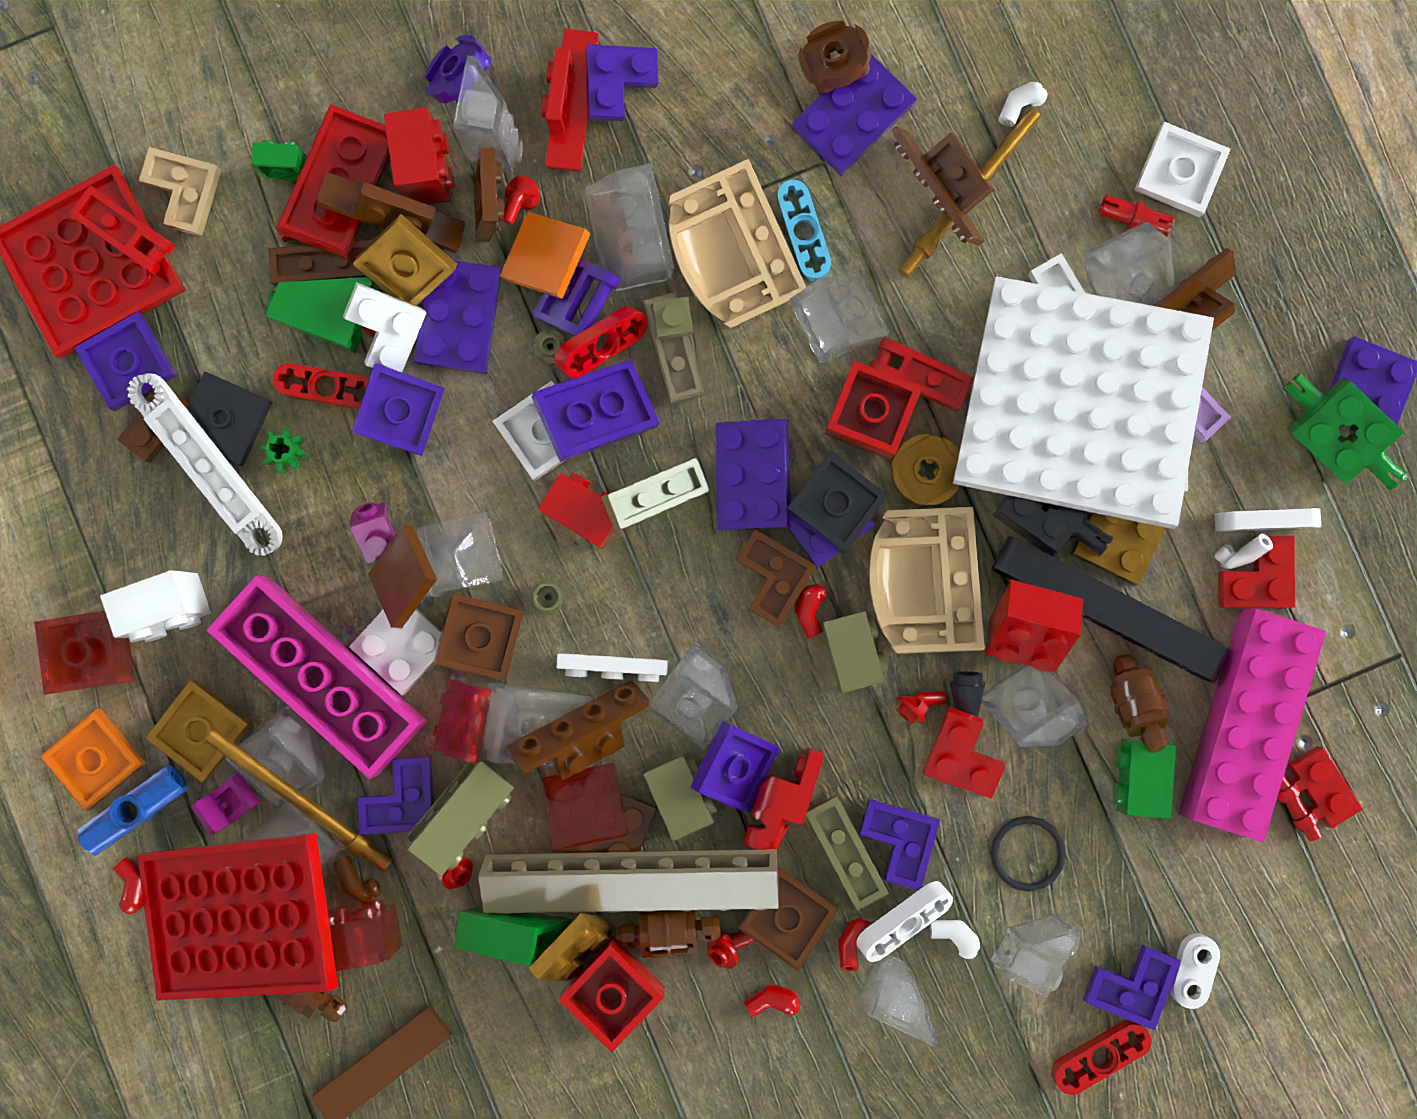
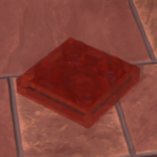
M613 762L585 768L564 780H561L558 775L543 777L552 847L555 851L627 836L617 771Z

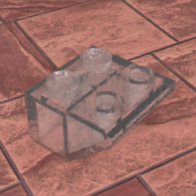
M1058 913L1008 927L991 961L1006 978L1047 999L1050 991H1055L1061 983L1063 977L1061 969L1067 958H1071L1079 947L1080 937L1078 936L1081 930Z

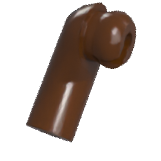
M350 856L342 857L333 862L341 888L345 893L361 903L372 902V898L380 896L381 886L379 882L372 878L364 882L358 878Z

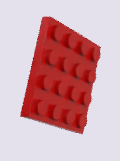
M116 165L106 168L0 226V256L52 353L60 359L75 352L76 346L132 314L138 312L143 315L186 291L167 254L160 261L159 265L161 268L154 275L69 215V212L89 185H91L152 229L123 173ZM147 239L139 251L146 255L154 243Z

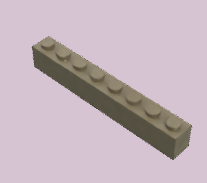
M777 849L485 855L478 876L483 913L509 914L534 912L543 914L547 912L581 913L607 911L615 913L619 911L654 912L659 910L687 912L692 910L778 909Z

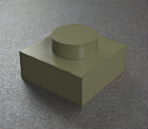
M688 297L653 301L658 340L693 335Z

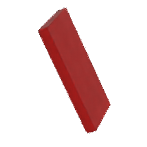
M329 105L276 227L278 233L344 258L348 257L363 221L317 205V199L325 173H331L362 185L366 182L378 186L390 157L384 124L335 105Z

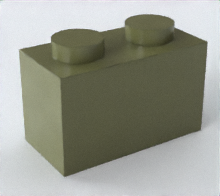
M866 611L820 623L839 692L846 693L885 682L883 673L888 672V667L883 652L877 653L873 639L878 638V631L873 616L867 618Z
M684 753L646 769L643 773L673 841L713 824L711 814L717 812L712 798L690 788L699 768L694 758L687 760Z

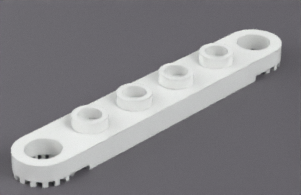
M152 373L134 377L129 382L130 386L127 388L131 404H134V407L144 416L143 419L234 534H237L245 543L246 549L249 548L251 553H255L258 556H264L277 550L283 538L279 525L160 376ZM144 383H149L153 385L152 388H155L154 393L156 395L154 397L156 398L153 399V402L147 401L142 396L141 388ZM259 527L264 528L265 531L268 530V534L270 533L269 538L271 540L267 546L261 545L255 537L256 529Z

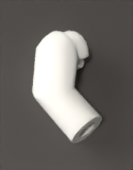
M1029 82L1012 90L1007 97L998 121L1005 126L1013 127L1022 107L1028 104L1034 107L1037 105L1041 106L1047 99V91L1042 88V84Z
M1260 534L1236 552L1231 545L1225 544L1214 553V557L1221 563L1220 566L1222 568L1230 570L1254 562L1271 550L1273 543L1268 536Z
M935 920L929 924L931 939H951L958 947L959 955L962 958L972 959L976 957L980 949L979 938L963 921Z

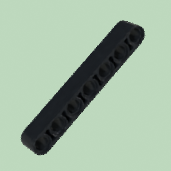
M1007 537L991 568L1009 580L1083 598L1082 618L1205 681L1215 683L1231 651L1221 643L1015 537Z

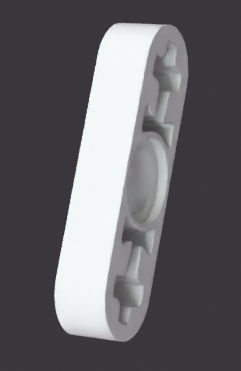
M1318 508L1214 513L1215 532L1321 527V512Z
M934 881L925 885L866 928L856 941L857 947L869 962L881 960L943 915L952 905V895L941 882Z

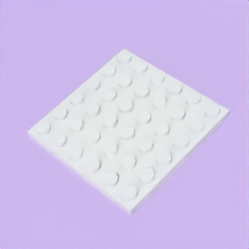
M996 276L953 484L1175 529L1179 525L1214 318Z

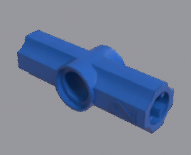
M167 765L127 795L115 799L110 807L76 830L78 834L77 840L84 850L89 851L93 856L99 855L136 827L150 821L154 814L188 791L187 781L180 771H177L172 765ZM130 802H133L138 809L136 818H132L129 815L128 805Z

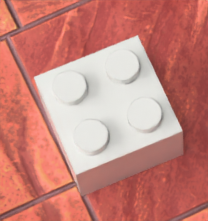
M170 570L100 595L114 638H129L130 642L140 640L150 642L167 636L166 630L179 627V630L197 626L201 624V617L211 614L198 573Z

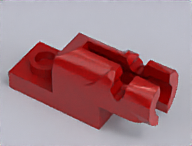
M808 747L806 755L799 754L794 770V775L799 776L798 781L774 774H769L760 784L752 810L754 818L762 820L763 824L748 825L743 840L744 845L756 850L777 849L778 851V847L790 826L786 824L787 820L803 825L823 762V752Z

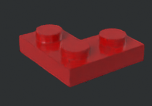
M1268 536L1273 543V548L1254 561V571L1218 572L1219 607L1296 608L1295 536Z
M948 707L923 767V775L992 799L1004 772L1005 765L1003 761L973 751L984 725L983 718Z

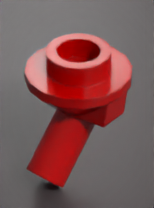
M516 176L506 186L505 198L508 201L504 208L502 221L513 225L520 209L528 211L534 209L539 204L541 199L539 188L529 177Z
M923 691L914 696H898L896 702L899 707L896 711L910 724H913L915 721L923 724L925 713L929 709L927 706L944 705L947 696L944 691Z
M463 856L454 869H447L442 876L438 875L437 878L446 889L452 890L463 887L471 878L473 863L469 858Z
M742 931L731 936L728 933L721 932V937L707 942L708 957L717 967L732 969L739 959L736 949L756 941Z

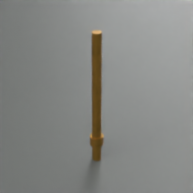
M1033 108L1028 110L981 167L980 170L988 181L1041 118L1037 110ZM943 214L929 232L921 234L913 244L914 250L898 268L901 275L909 278L924 259H929L937 250V243L954 223L949 214Z
M216 729L204 740L347 845L346 849L357 858L360 855L382 871H385L390 865L392 859L370 844L371 839L365 834L359 835V832L355 833Z

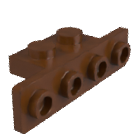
M898 126L893 128L891 132L897 139L894 143L896 150L904 159L908 160L910 158L916 167L913 171L915 177L924 187L927 188L929 186L936 195L932 200L939 211L944 215L949 214L955 223L952 226V230L963 243L969 242L977 246L984 243L985 240L969 219L967 213L990 195L994 189L956 135L950 132L930 151L924 154L908 131Z
M325 173L317 199V205L383 229H386L402 214L439 248L452 253H457L460 248L465 227L464 221L437 212L433 206L366 182L362 185L331 173Z
M1225 248L1217 256L1209 259L1191 277L1183 280L1176 289L1161 301H1157L1152 306L1213 317V331L1235 313L1234 303L1216 292L1219 287L1236 274L1234 252L1229 248Z
M628 681L507 745L508 754L523 773H527L552 759L555 772L561 780H564L623 748L624 740L620 722L650 706L649 698L633 681Z

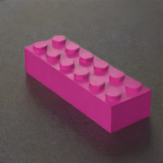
M256 575L206 630L369 779L380 775L392 762V759L402 751L428 722L424 716L270 577Z
M1259 609L1239 610L1228 647L1231 651L1220 673L1178 815L1264 843L1326 635L1325 630Z

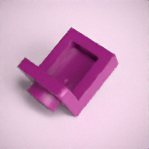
M374 502L365 503L356 508L351 514L350 529L367 564L379 559L395 535V531L387 516L388 507L385 502L378 504Z
M239 772L228 778L212 793L196 801L191 808L208 833L214 835L236 822L261 801Z

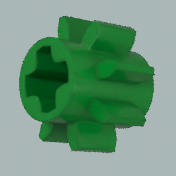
M285 427L282 430V435L269 431L268 436L270 439L266 445L263 444L259 447L265 450L268 456L264 459L263 463L268 466L277 463V472L283 474L287 471V466L300 470V460L302 457L309 456V453L303 451L301 447L305 438L300 435L292 438V430ZM290 447L289 453L279 454L280 448Z

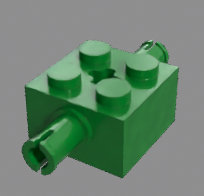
M1300 372L1292 379L1302 388V391L1291 382H1288L1283 387V390L1290 394L1306 410L1287 430L1345 485L1366 468L1388 490H1392L1399 485L1388 475L1389 472L1401 482L1406 479L1408 473L1403 471L1385 454L1386 449L1405 432L1351 381L1342 378L1327 393L1322 394ZM1342 424L1350 427L1349 431L1351 433L1346 438L1340 436L1341 432L1338 430Z

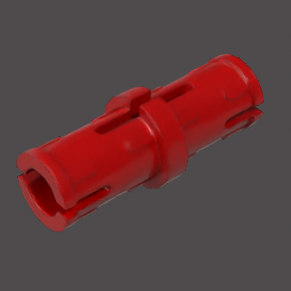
M1105 194L1100 204L1102 209L1099 208L1098 216L1127 224V229L1134 231L1136 228L1160 235L1163 238H1166L1170 233L1172 226L1169 224H1173L1175 219L1173 215H1167L1146 208L1143 202L1137 201L1134 204L1110 196V194Z

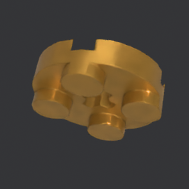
M920 434L908 439L899 447L891 461V478L895 489L904 499L916 506H934L948 500L957 492L960 486L953 484L959 450L950 440L931 434ZM921 461H925L927 465L935 464L936 469L932 472L934 476L932 480H929L926 476L921 477L918 471L921 469L919 463Z

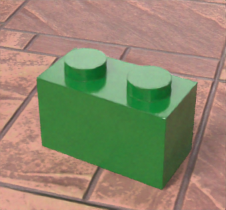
M1121 739V747H1117L1115 753V765L1119 769V782L1115 783L1113 787V803L1117 805V811L1131 816L1171 819L1176 745L1167 743L1164 750L1150 753L1145 749L1141 740Z

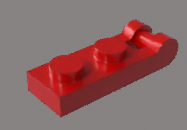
M89 185L69 212V215L154 275L161 268L159 263L165 254L168 253L170 255L176 247L91 185ZM148 239L154 244L147 254L144 255L139 250Z
M888 338L881 339L878 345L880 352L876 360L871 361L869 367L920 386L922 389L919 395L955 412L960 410L974 377ZM893 357L903 360L899 370L889 366Z

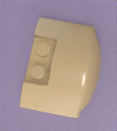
M749 159L670 195L669 233L680 271L700 303L713 315L724 321L726 326L732 328L808 292Z
M973 507L887 510L882 518L884 522L875 535L872 544L869 585L877 622L883 634L891 643V648L895 654L985 650Z

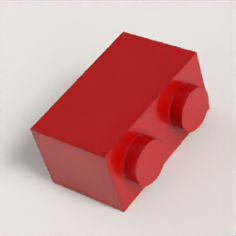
M572 472L568 477L560 473L538 510L603 549L614 531L601 496L609 493L602 491L599 496L588 489L591 483L578 474Z

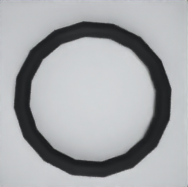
M1024 816L1014 818L1000 828L993 839L991 857L994 869L1002 881L1014 889L1029 892L1044 889L1057 879L1063 870L1066 852L1063 839L1053 825L1041 818ZM1027 823L1039 825L1050 832L1056 841L1058 849L1057 863L1051 874L1042 881L1031 884L1017 882L1009 877L1000 864L998 854L1000 842L1006 833L1017 825Z

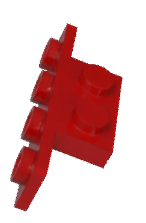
M565 29L562 49L556 48L554 61H548L546 81L551 83L549 96H543L541 116L546 118L550 130L545 162L547 168L573 172L581 171L588 124L587 44L599 45V34L596 32Z

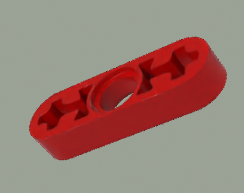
M624 306L563 343L555 354L554 361L556 367L571 378H579L640 340L647 330L648 321L646 316L631 306ZM603 334H607L605 345L597 350V340Z
M294 363L280 365L273 374L274 387L287 397L358 410L361 402H358V398L353 394L344 392L343 381L347 380L345 383L346 387L358 390L362 384H364L366 389L369 380L361 375ZM292 372H294V376L308 381V388L304 385L292 384L289 389V385L283 383L284 377H291ZM325 377L333 378L335 381L334 392L329 396H320L317 391L318 382Z
M1124 1020L1057 1059L1051 1069L1052 1079L1062 1092L1069 1095L1079 1094L1144 1056L1151 1048V1035L1143 1025L1130 1020ZM1129 1031H1133L1138 1035L1136 1037L1138 1044L1135 1046L1127 1042L1129 1040L1127 1035ZM1115 1040L1121 1045L1119 1048L1123 1051V1054L1119 1055L1117 1049L1110 1042ZM1101 1047L1109 1049L1111 1055L1109 1062L1104 1066L1094 1065L1092 1062L1093 1052ZM1083 1058L1085 1064L1092 1071L1088 1074L1083 1069L1084 1066L1079 1062L1080 1059ZM1069 1067L1075 1072L1074 1077L1076 1080L1072 1083L1064 1079L1066 1077L1064 1070Z

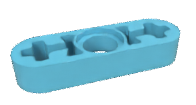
M786 181L778 190L777 206L796 265L804 280L812 283L820 282L829 273L831 258L809 190L801 181ZM788 191H793L795 195L802 196L798 201L800 214L794 216L795 210L792 202L784 201L787 198ZM803 222L810 224L814 230V235L808 240L798 239L793 231L797 224ZM816 243L819 247L813 248L814 258L817 262L823 261L818 273H815L813 268H806L810 260L807 249ZM799 249H806L802 253L799 251Z

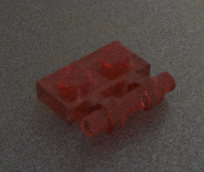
M448 679L446 691L441 692L439 703L443 705L439 724H435L433 736H436L434 751L443 752L444 755L466 762H478L485 723L490 708L491 689L462 683L459 680Z

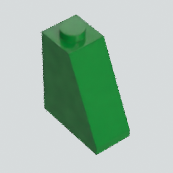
M367 277L279 282L276 291H272L268 296L266 302L267 313L265 316L276 324L355 353L364 332L362 330L363 326L344 319L343 314L356 282L374 290L381 288Z
M483 907L459 911L455 924L456 939L454 948L530 967L572 923V919L535 913H483Z

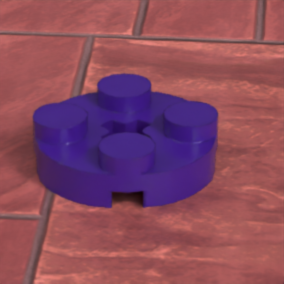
M462 35L455 38L460 44L452 49L445 45L436 54L426 71L425 79L430 84L429 87L425 86V90L439 103L445 104L455 100L458 104H462L467 101L472 94V86L491 65V57L486 53L484 46L472 35Z

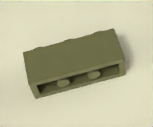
M473 755L402 842L407 850L442 876L447 869L452 870L458 865L464 855L462 851L471 840L476 841L484 833L488 825L486 821L495 811H501L508 804L511 798L510 792L514 787Z

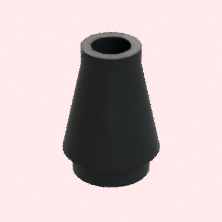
M975 671L954 672L953 680L949 683L955 709L979 717L986 682L982 681V673Z

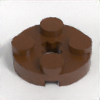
M831 21L818 26L806 37L808 43L804 46L803 51L800 48L799 63L805 78L815 85L818 91L823 93L830 92L833 89L847 86L869 73L871 48L867 34L860 26L854 24V28L852 26H845L844 21ZM833 51H837L838 54H841L839 57L835 59H830V53H832Z

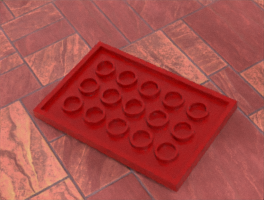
M317 833L160 850L137 855L157 1001L328 992L338 988Z

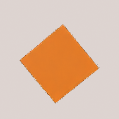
M527 212L500 277L505 281L563 299L590 233L585 228Z
M95 709L40 755L42 760L85 812L93 809L146 764L102 709Z

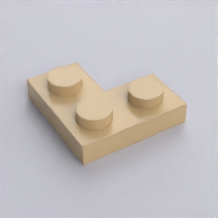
M149 147L139 181L146 186L172 192L163 224L174 230L200 237L203 236L222 170L214 164Z

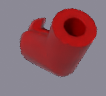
M819 584L806 586L801 591L795 605V614L807 639L823 632L815 615L820 602L826 599V590Z
M126 857L115 865L113 870L125 882L119 907L122 912L133 914L144 906L139 869Z
M863 918L851 920L839 937L841 971L853 972L858 970L856 941L859 935L873 924L871 921H864Z
M775 984L766 986L744 1001L747 1010L753 1018L769 1007L782 1011L785 1015L793 1016L800 1010L801 1006L798 995L793 990Z

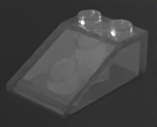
M489 682L478 754L490 762L516 764L508 754L507 745L600 696ZM551 759L540 766H554L553 760ZM595 763L586 767V769H595Z

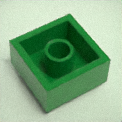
M262 140L261 143L253 142L251 165L265 179L297 181L307 155L294 142L275 144L273 141Z

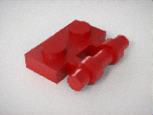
M1317 746L1288 764L1295 778L1289 781L1284 774L1277 798L1281 803L1287 805L1294 816L1292 822L1298 831L1304 832L1309 841H1315L1323 835L1316 825L1319 819H1322L1326 827L1333 829L1363 810L1324 747ZM1302 791L1305 792L1312 803V806L1307 809L1299 798V794Z

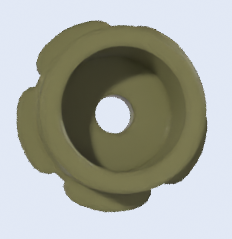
M547 330L541 331L535 338L536 344L533 345L535 356L538 359H542L545 364H555V354L558 348L565 343V336L558 330H552L551 332ZM550 343L554 345L551 350L547 348V345Z
M546 579L542 584L538 583L533 587L531 597L533 598L532 605L539 613L556 614L562 609V603L566 601V591L563 587L559 586L557 581ZM547 594L552 595V599L550 601H547L545 598Z

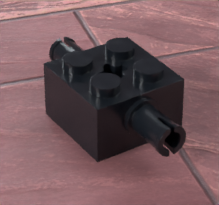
M1006 495L992 514V516L1051 556L1059 553L1067 540L1073 537L1100 556L1108 548L1106 545L1110 544L1114 538L1087 520L1088 515L1086 514L1088 511L1050 504L1051 508L1045 512L1041 509L1043 502Z

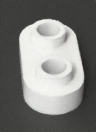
M1191 934L1185 937L1180 944L1176 958L1181 962L1172 983L1170 994L1183 1007L1195 1009L1203 1006L1210 996L1220 960V950L1217 944L1207 936ZM1206 949L1207 955L1205 959L1198 961V952ZM1191 985H1196V993L1188 996V988Z

